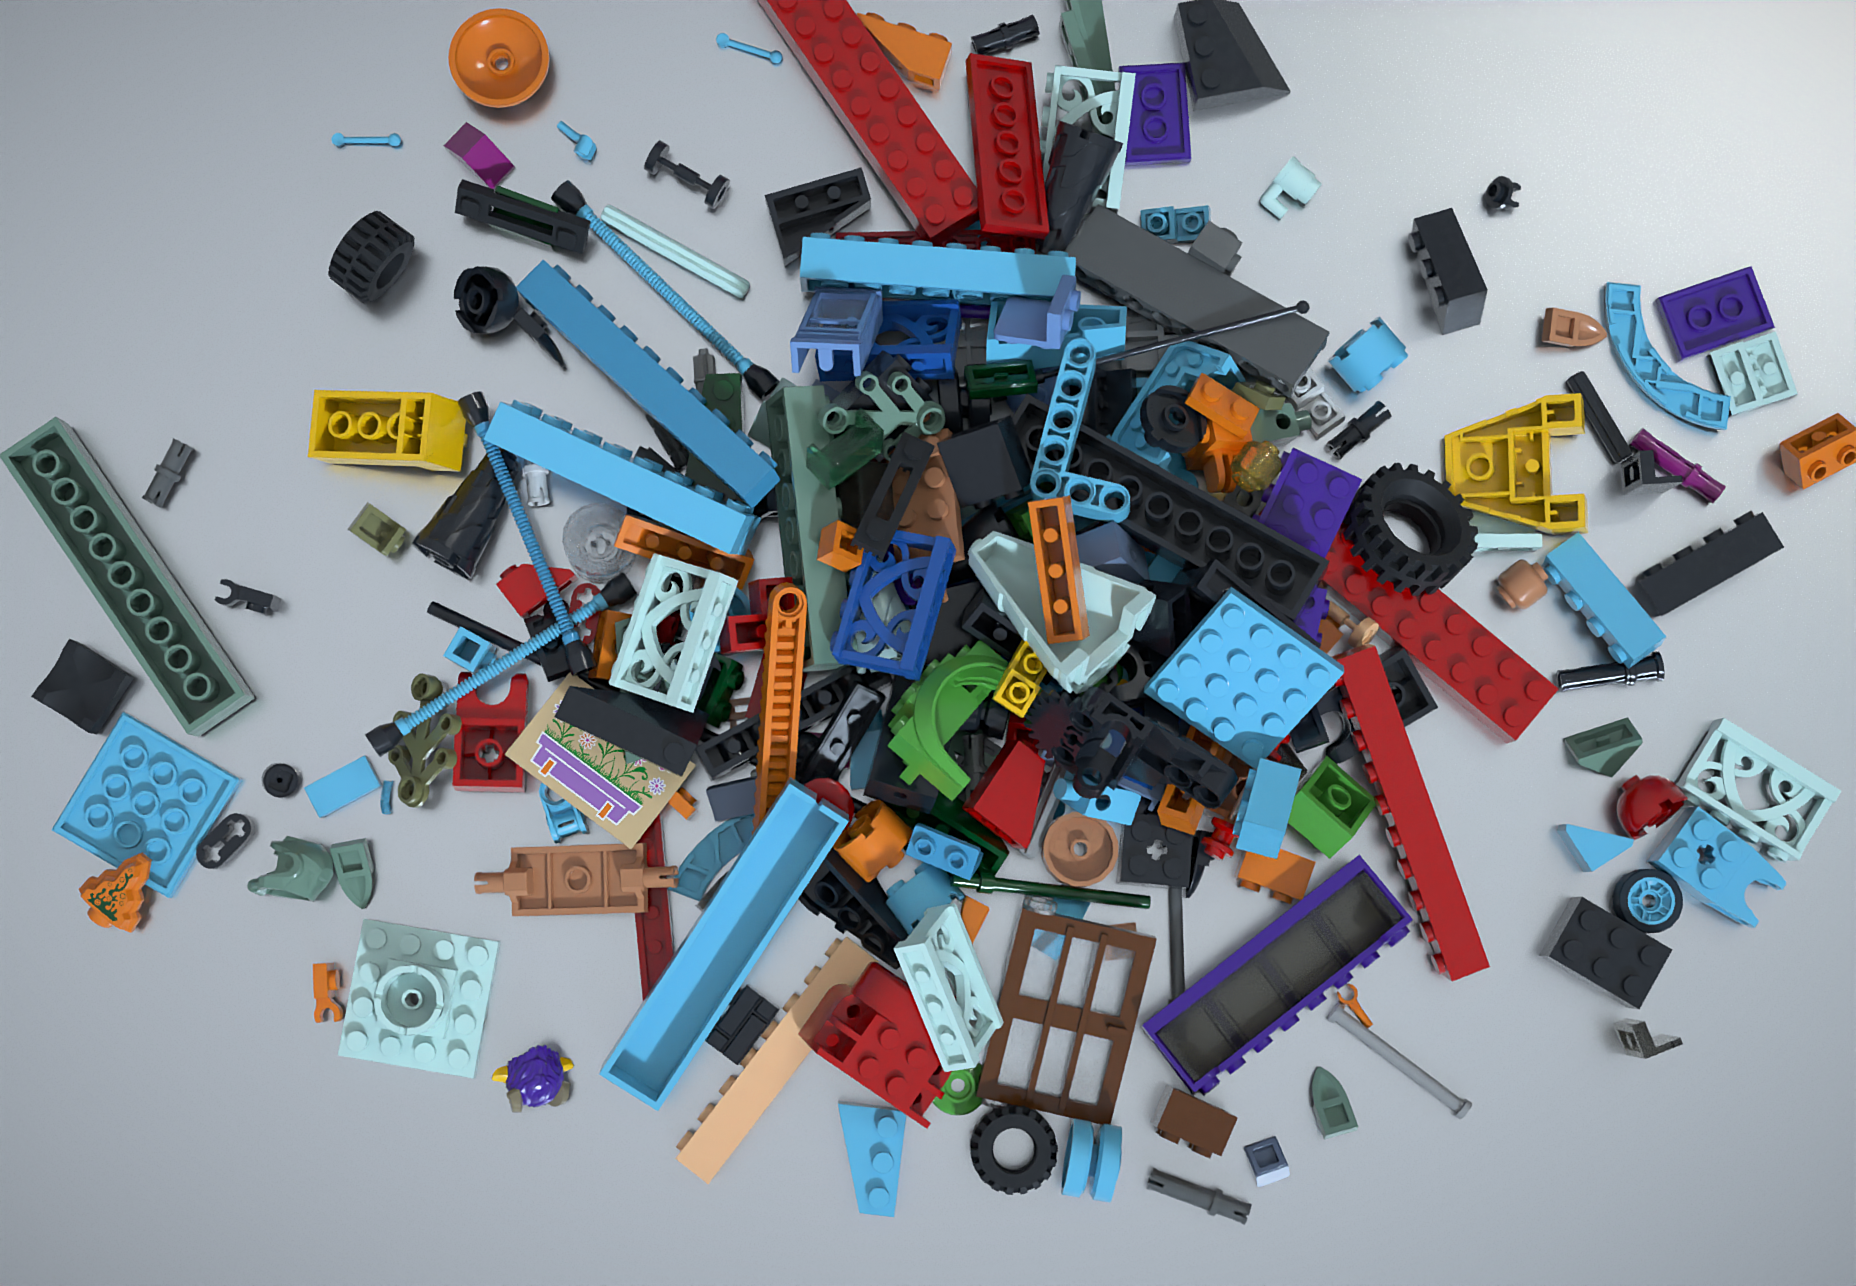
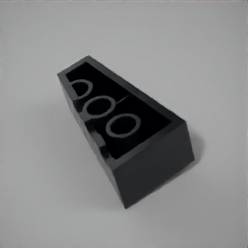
M1752 510L1734 519L1733 521L1736 526L1723 532L1719 528L1704 536L1703 540L1705 543L1693 550L1691 545L1674 553L1672 556L1675 561L1663 567L1659 562L1644 570L1642 573L1645 578L1638 582L1658 615L1662 617L1784 548L1764 513L1761 512L1754 515Z

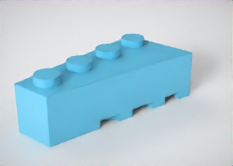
M991 301L987 332L986 364L1032 360L1034 369L1060 366L1067 344L1076 338L1089 340L1096 350V358L1125 351L1127 306L1080 304L1079 310L1074 312L1071 330L1067 331L1061 348L1043 349L1038 346L1019 343L1009 344L1005 341L994 339V329L1006 301ZM1079 353L1074 355L1071 360L1075 363H1081L1089 360V357Z

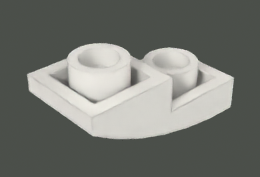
M1309 368L1296 387L1291 399L1289 397L1287 399L1293 405L1296 412L1302 410L1309 412L1312 420L1310 431L1319 439L1345 421V415L1324 391V384Z

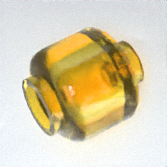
M1265 440L1262 443L1258 441L1247 442L1231 463L1232 479L1234 482L1248 492L1266 490L1282 469L1278 448Z

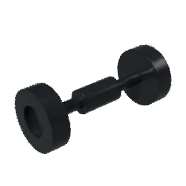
M659 140L651 149L646 159L644 170L654 175L662 165L674 171V175L693 186L698 184L707 189L708 193L704 203L715 209L723 199L729 187L730 179L720 174L711 185L701 179L699 173L681 163L676 165L667 160L666 157L670 146Z

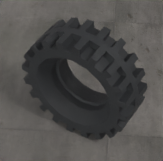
M1394 463L1389 469L1385 465L1380 467L1357 490L1342 523L1349 525L1343 532L1345 540H1352L1354 546L1350 549L1353 557L1360 555L1365 561L1361 567L1366 572L1372 569L1378 574L1376 581L1382 585L1387 580L1394 584V591L1399 593L1407 587L1410 589L1412 596H1419L1424 589L1430 595L1439 588H1444L1472 560L1473 556L1471 554L1478 546V543L1472 539L1478 534V528L1469 524L1474 515L1471 510H1464L1461 506V503L1465 500L1461 494L1454 496L1448 490L1451 486L1448 481L1445 480L1442 484L1434 479L1435 472L1429 469L1425 474L1420 473L1418 465L1410 464L1403 470L1401 463ZM1383 512H1398L1417 524L1427 538L1430 548L1429 555L1409 548L1398 539L1384 520Z

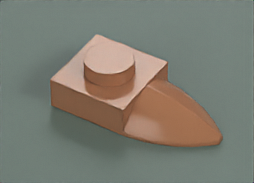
M1554 307L1546 308L1542 342L1568 347L1588 346L1596 344L1607 337V332L1601 324L1588 315Z

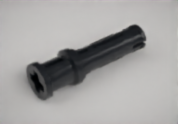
M1659 651L1652 652L1651 656L1644 657L1629 669L1624 663L1613 662L1576 669L1557 670V684L1560 692L1622 682L1625 685L1633 686L1637 681L1655 679L1657 682H1660L1665 677L1664 663Z

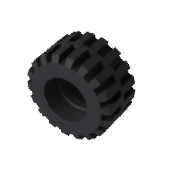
M373 211L356 222L342 238L332 256L328 276L362 303H370L383 295L402 274L412 255L415 238L381 211Z
M1011 1104L995 1107L993 1111L981 1117V1121L978 1125L976 1124L973 1130V1136L970 1140V1154L973 1166L980 1179L985 1184L990 1185L991 1189L997 1192L1003 1191L1007 1195H1013V1193L1026 1194L1028 1190L1039 1188L1041 1183L1045 1179L1048 1180L1052 1175V1168L1057 1163L1058 1144L1056 1143V1136L1047 1120L1036 1110ZM1011 1128L1025 1131L1034 1143L1032 1159L1027 1165L1019 1169L1004 1168L996 1161L993 1154V1145L997 1136Z

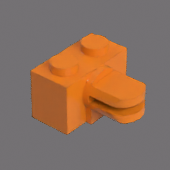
M1206 417L1207 430L1204 437L1189 452L1181 454L1185 458L1187 470H1204L1208 492L1231 493L1237 485L1235 464L1244 456V450L1253 442L1251 430L1241 439Z

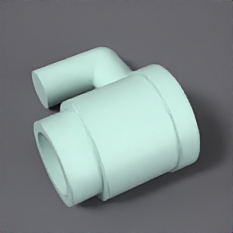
M1293 156L1261 195L1260 203L1281 219L1289 210L1276 199L1282 191H1285L1295 200L1299 199L1306 205L1321 187L1322 183L1315 178L1316 175Z

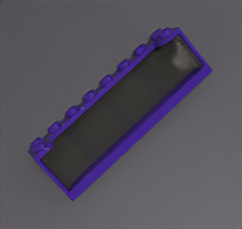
M1359 854L1142 1025V1029L1191 1094L1194 1096L1200 1091L1205 1096L1220 1084V1080L1217 1078L1220 1074L1227 1070L1231 1075L1246 1063L1243 1058L1244 1055L1252 1049L1258 1054L1273 1042L1270 1037L1272 1033L1279 1028L1286 1032L1300 1020L1296 1014L1308 1007L1312 1011L1327 999L1323 994L1333 985L1339 990L1354 978L1350 973L1360 964L1365 969L1380 957L1377 950L1388 943L1392 948L1405 938L1410 932L1407 926L1413 919Z

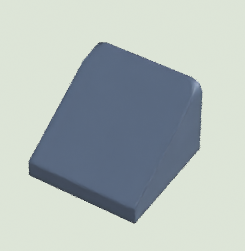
M1276 1136L1244 1147L1258 1187L1290 1175L1288 1163Z

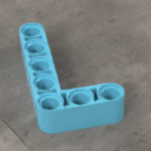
M1076 338L1071 340L1064 350L1030 479L1031 495L1034 501L1068 495L1071 497L1073 492L1085 490L1090 494L1089 498L1085 501L1077 502L1071 498L1074 515L1108 523L1112 521L1119 523L1125 520L1130 512V495L1128 490L1117 483L1068 472L1096 368V350L1094 345L1087 339ZM1079 353L1089 357V360L1082 364L1075 363L1071 359ZM1070 385H1075L1081 389L1074 396H1068L1063 392ZM1061 417L1069 418L1072 421V424L1067 428H1059L1054 423ZM1055 449L1062 451L1064 456L1060 460L1051 461L1046 457V454ZM1043 482H1050L1056 486L1048 494H1043L1037 490L1038 486ZM1113 497L1119 498L1124 502L1123 506L1116 510L1109 509L1105 503Z

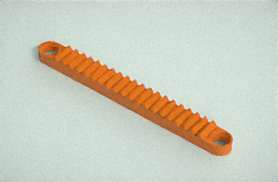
M787 582L777 585L771 591L768 602V617L765 620L767 632L764 635L766 645L764 646L765 659L763 660V686L761 687L762 699L760 700L761 713H759L761 725L758 728L760 739H758L757 779H755L756 792H754L756 802L753 805L755 817L752 820L754 826L752 835L789 778L791 777L795 780L807 599L799 587ZM787 593L795 594L797 598L796 605L790 610L780 609V598Z

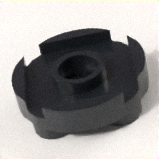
M1165 385L1149 394L1143 400L1140 408V421L1145 431L1144 439L1150 446L1160 447L1171 453H1187L1206 434V416L1184 403L1189 395V392L1185 389L1173 385ZM1169 414H1172L1173 419L1178 421L1179 424H1173L1168 417Z

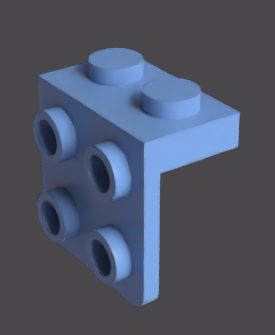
M1062 275L1052 302L1009 297L995 326L994 339L1005 341L1009 344L1019 343L1038 346L1043 349H1060L1067 331L1071 330L1074 312H1077L1080 306L1081 291L1076 290V276Z

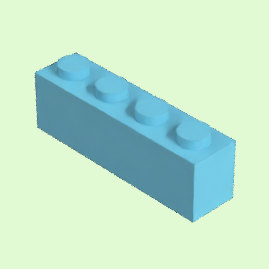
M1579 532L1546 555L1542 565L1544 567L1543 570L1549 577L1548 580L1553 585L1558 584L1566 593L1565 599L1575 611L1580 610L1587 618L1586 624L1590 631L1596 637L1602 636L1609 645V653L1618 663H1624L1629 669L1662 645L1666 635Z

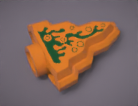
M142 852L124 860L117 869H107L99 877H89L79 888L80 896L90 906L87 911L89 918L101 927L111 928L114 925L119 929L132 933L142 918L139 913V909L144 901L142 887L149 879L152 860Z

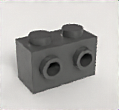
M1208 221L1190 247L1188 254L1231 276L1242 258L1237 252L1243 242L1238 240L1236 234L1231 230L1220 228L1211 221Z

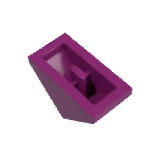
M467 122L443 145L491 189H495L515 168L486 134Z

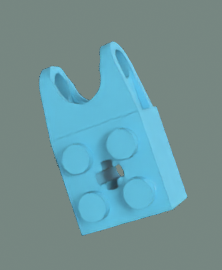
M1699 806L1688 807L1683 811L1647 860L1657 870L1669 874L1678 883L1679 887L1699 902L1750 928H1755L1759 920L1745 902L1744 894L1747 886L1753 881H1758L1776 890H1783L1786 886L1784 878L1752 846ZM1697 849H1702L1704 853L1703 861H1698L1700 854L1697 852Z

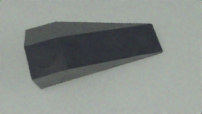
M832 846L798 900L816 916L822 913L836 923L834 928L844 934L848 931L859 938L864 949L897 970L900 967V963L894 947L898 942L905 941L909 934L886 904L888 897L877 878L875 877L872 881L866 882Z

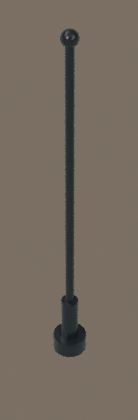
M1301 300L1296 306L1096 358V365L1296 312L1306 314L1310 309V305L1307 301ZM1060 368L1043 372L1042 369L1035 371L1037 383H1045V379L1058 376ZM1007 396L993 397L994 403L1007 400Z

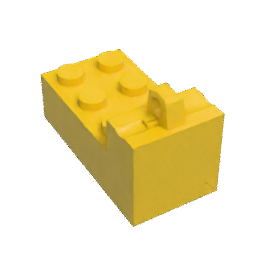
M314 390L308 457L331 464L417 466L431 471L461 472L463 447H467L468 434H465L466 419L463 417L458 401L429 392Z

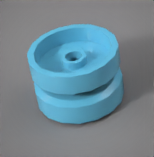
M1073 1118L1065 1150L1061 1194L1080 1197L1084 1193L1087 1179L1090 1177L1089 1193L1092 1199L1110 1203L1121 1165L1122 1127L1103 1123L1098 1130L1095 1144H1093L1094 1128L1092 1123L1087 1120Z

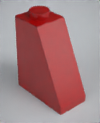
M1021 739V741H1007L962 806V809L1013 848L1026 849L1031 841L1045 760L1037 755L1039 750L1032 743Z

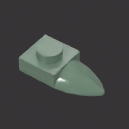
M366 838L332 844L330 852L342 890L356 906L365 909L372 892V872L374 871Z
M1321 1066L1317 1067L1312 1082L1314 1101L1312 1108L1324 1140L1357 1131L1359 1126L1344 1088L1329 1071Z

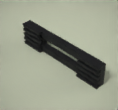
M464 179L461 180L457 189L455 213L580 254H583L586 248L590 220L562 211L555 213L494 193V189ZM491 206L552 225L553 231L491 211Z
M903 432L850 544L851 546L857 545L859 550L864 548L866 553L870 551L872 556L878 555L880 556L879 559L883 560L935 448L934 445ZM901 467L905 473L907 470L910 471V477L888 522L877 517L876 514L897 469Z

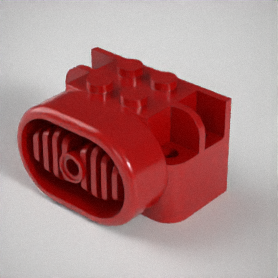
M870 962L853 986L837 984L827 991L798 1035L816 1054L927 1129L931 1123L923 1114L935 1097L943 1098L945 1092L941 1088L948 1080L952 1071L944 1072L908 983L879 963Z

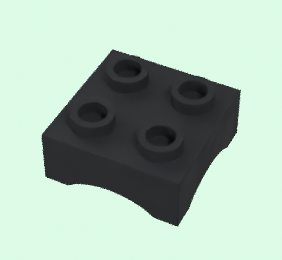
M69 639L62 649L56 664L31 697L58 712L86 732L97 735L134 677L78 641Z

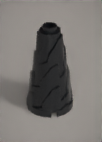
M1058 121L1048 161L1050 168L1045 182L1049 233L1045 239L1036 238L1035 243L1040 245L1039 252L1048 255L1050 251L1064 252L1067 249L1085 214L1090 212L1100 186L1106 182L1123 143L1075 125Z
M500 447L498 450L502 454L503 462L507 466L506 470L509 471L508 474H510L511 482H513L518 473L516 471L518 465L515 463L517 457ZM487 453L475 470H472L464 479L455 493L447 497L429 523L416 535L412 542V545L424 556L427 557L430 553L436 559L434 561L436 564L466 579L468 577L471 579L476 572L479 559L495 529L494 523L507 498L504 497L505 493L502 492L503 489L499 485L496 473H494Z

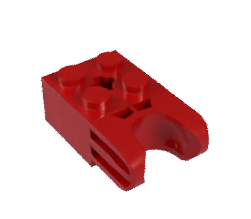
M461 672L458 676V684L464 682L465 679L468 680V677H472L471 672ZM517 673L511 677L508 696L499 704L489 705L480 701L477 697V688H473V691H469L468 694L465 693V696L461 695L462 698H458L456 715L461 718L462 725L459 733L454 737V750L457 754V762L453 767L452 786L456 791L525 792L526 770L505 755L527 727L529 681L526 673ZM494 748V751L499 756L493 762L487 763L482 754H488L487 749Z

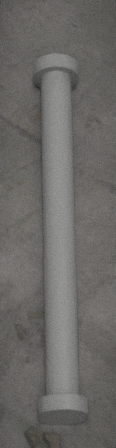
M1338 1003L1327 1017L1332 1023L1338 1022L1455 1111L1454 1115L1457 1118L1462 1119L1469 1112L1472 1102L1468 1099L1462 1100L1344 1011L1345 1006Z

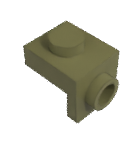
M1256 381V383L1236 382L1235 386L1231 389L1237 395L1263 410H1282L1286 399L1285 396L1274 392L1275 386L1263 381Z
M368 502L348 528L349 531L384 556H387L390 552L395 553L405 540L403 534L406 529Z

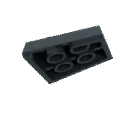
M1193 0L1178 3L1174 20L1182 59L1185 62L1186 79L1193 111L1289 94L1291 92L1238 2L1227 0Z

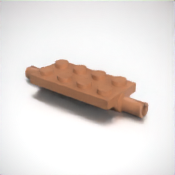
M931 412L927 414V416L923 419V422H926L930 419ZM946 428L936 434H921L918 437L934 445L935 448L897 530L931 537L942 536L950 538L956 548L953 562L965 560L960 504L937 445L938 442L953 434ZM901 467L897 469L888 488L891 515L910 477V471L907 470L905 473ZM893 544L894 557L897 564L902 562V552L897 545ZM908 547L910 559L931 556L932 553L931 551ZM947 588L942 603L948 601Z
M636 843L632 849L624 844L511 848V863L504 872H476L474 881H487L488 884L474 885L476 894L505 893L512 902V916L648 912V888H677L679 878L666 879L665 876L679 875V871L676 865L648 867L647 843Z

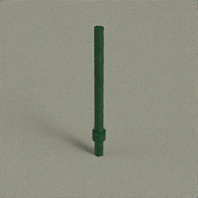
M979 872L978 875H973L970 881L955 874H951L950 878L951 886L976 889L977 893L992 894L993 891L1141 909H1149L1151 904V897L1148 895L997 878L993 873Z

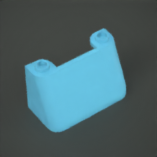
M1187 341L1172 345L1166 350L1114 430L1111 440L1198 488V481L1194 474L1185 470V458L1181 453H1171L1160 447H1152L1144 439L1145 431L1140 421L1142 402L1149 394L1165 385L1177 386L1190 393L1201 373L1206 374L1230 390L1235 386L1236 382H1246L1230 354ZM1169 414L1170 421L1175 425L1179 424L1178 421L1173 419V415Z

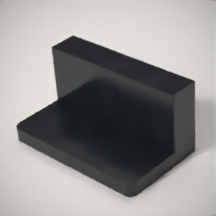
M1653 450L1638 451L1621 462L1624 495L1664 493L1683 483L1682 475L1656 477Z

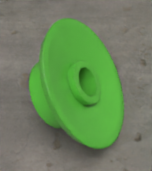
M978 1062L974 1068L952 1071L948 1080L941 1088L945 1095L942 1099L935 1097L932 1101L933 1104L944 1113L955 1116L969 1114L976 1110L985 1100V1098L976 1097L982 1065ZM953 1080H963L964 1088L961 1091H954L951 1087Z

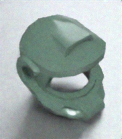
M286 836L283 841H272L270 846L275 850L273 854L278 857L276 869L265 875H260L256 879H251L247 885L248 890L259 896L269 894L276 897L313 902L332 879L333 860L330 854L321 844L291 836Z

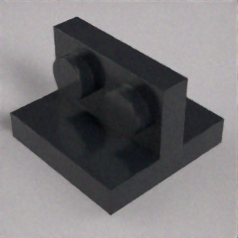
M1096 367L1081 423L1105 437L1109 434L1112 437L1114 430L1137 397L1136 370L1129 368L1104 371ZM1070 385V396L1077 395L1081 391L1079 387Z

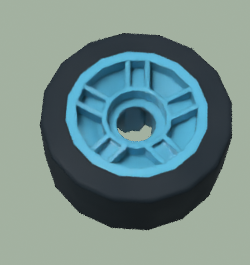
M1638 869L1624 875L1616 884L1612 896L1613 909L1616 916L1644 933H1660L1671 928L1679 919L1683 908V896L1678 883L1669 874L1657 869ZM1645 895L1653 896L1650 899L1651 908L1645 907L1642 903Z

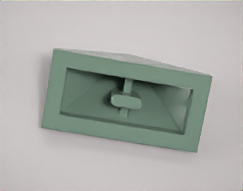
M1628 717L1564 738L1566 746L1579 765L1609 777H1613L1643 743L1642 737Z

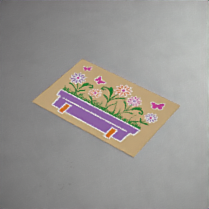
M569 673L505 755L628 848L632 849L696 765L689 761L683 776L679 777L643 759L626 764L624 750L555 718L554 716L569 686L594 689L578 676H572Z

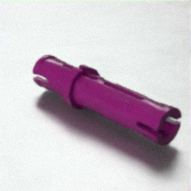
M1644 428L1639 430L1629 444L1638 451L1653 450L1654 462L1674 476L1682 475L1683 483L1681 485L1687 488L1689 486L1712 504L1726 488L1724 484L1703 471V466L1698 463L1693 464Z

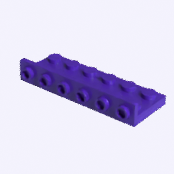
M1293 447L1290 453L1283 452L1275 470L1281 472L1276 484L1269 482L1260 501L1266 503L1261 516L1254 513L1252 518L1325 558L1362 479Z

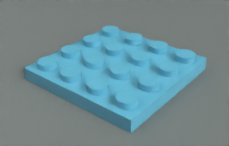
M1230 587L1146 683L1144 693L1256 769L1260 758L1265 759L1344 674V666L1240 592Z

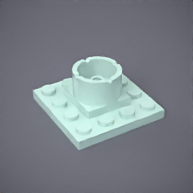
M363 919L338 1056L476 1078L500 941ZM412 993L417 994L419 997L417 1005L411 1003L410 997Z

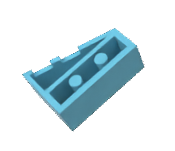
M838 1101L859 1213L894 1217L906 1114L895 1107Z

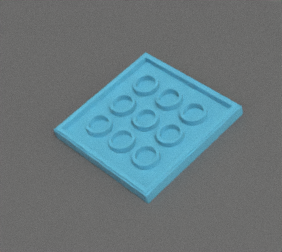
M122 712L53 826L52 831L116 868L124 860L143 852L152 860L149 879L145 885L167 898H172L197 857L198 846L212 832L242 779L132 715Z

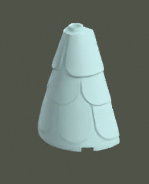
M992 531L984 539H977L968 551L970 567L1001 612L1006 613L1022 639L1027 641L1050 675L1069 693L1074 691L1078 694L1086 691L1101 680L1116 665L1131 646L1127 642L1133 637L1134 629L1136 628L1140 631L1144 626L1156 599V595L1143 586L1095 570L1092 566L1080 563L1090 636L1078 641L1048 644L1034 544Z

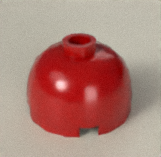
M1635 775L1621 786L1624 793L1617 802V817L1631 839L1636 840L1648 834L1643 829L1646 826L1652 827L1656 824L1657 828L1682 808L1684 805L1682 801L1687 800V796L1668 778L1660 775H1649L1640 779L1638 775Z

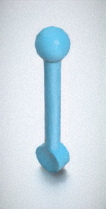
M720 33L716 37L717 45L721 48L727 46L770 58L773 63L781 62L783 57L778 50L770 52L729 39V36L725 33Z
M335 133L331 138L332 143L339 148L343 147L346 143H389L391 146H398L401 143V137L396 133L390 134L389 137H344L341 133Z

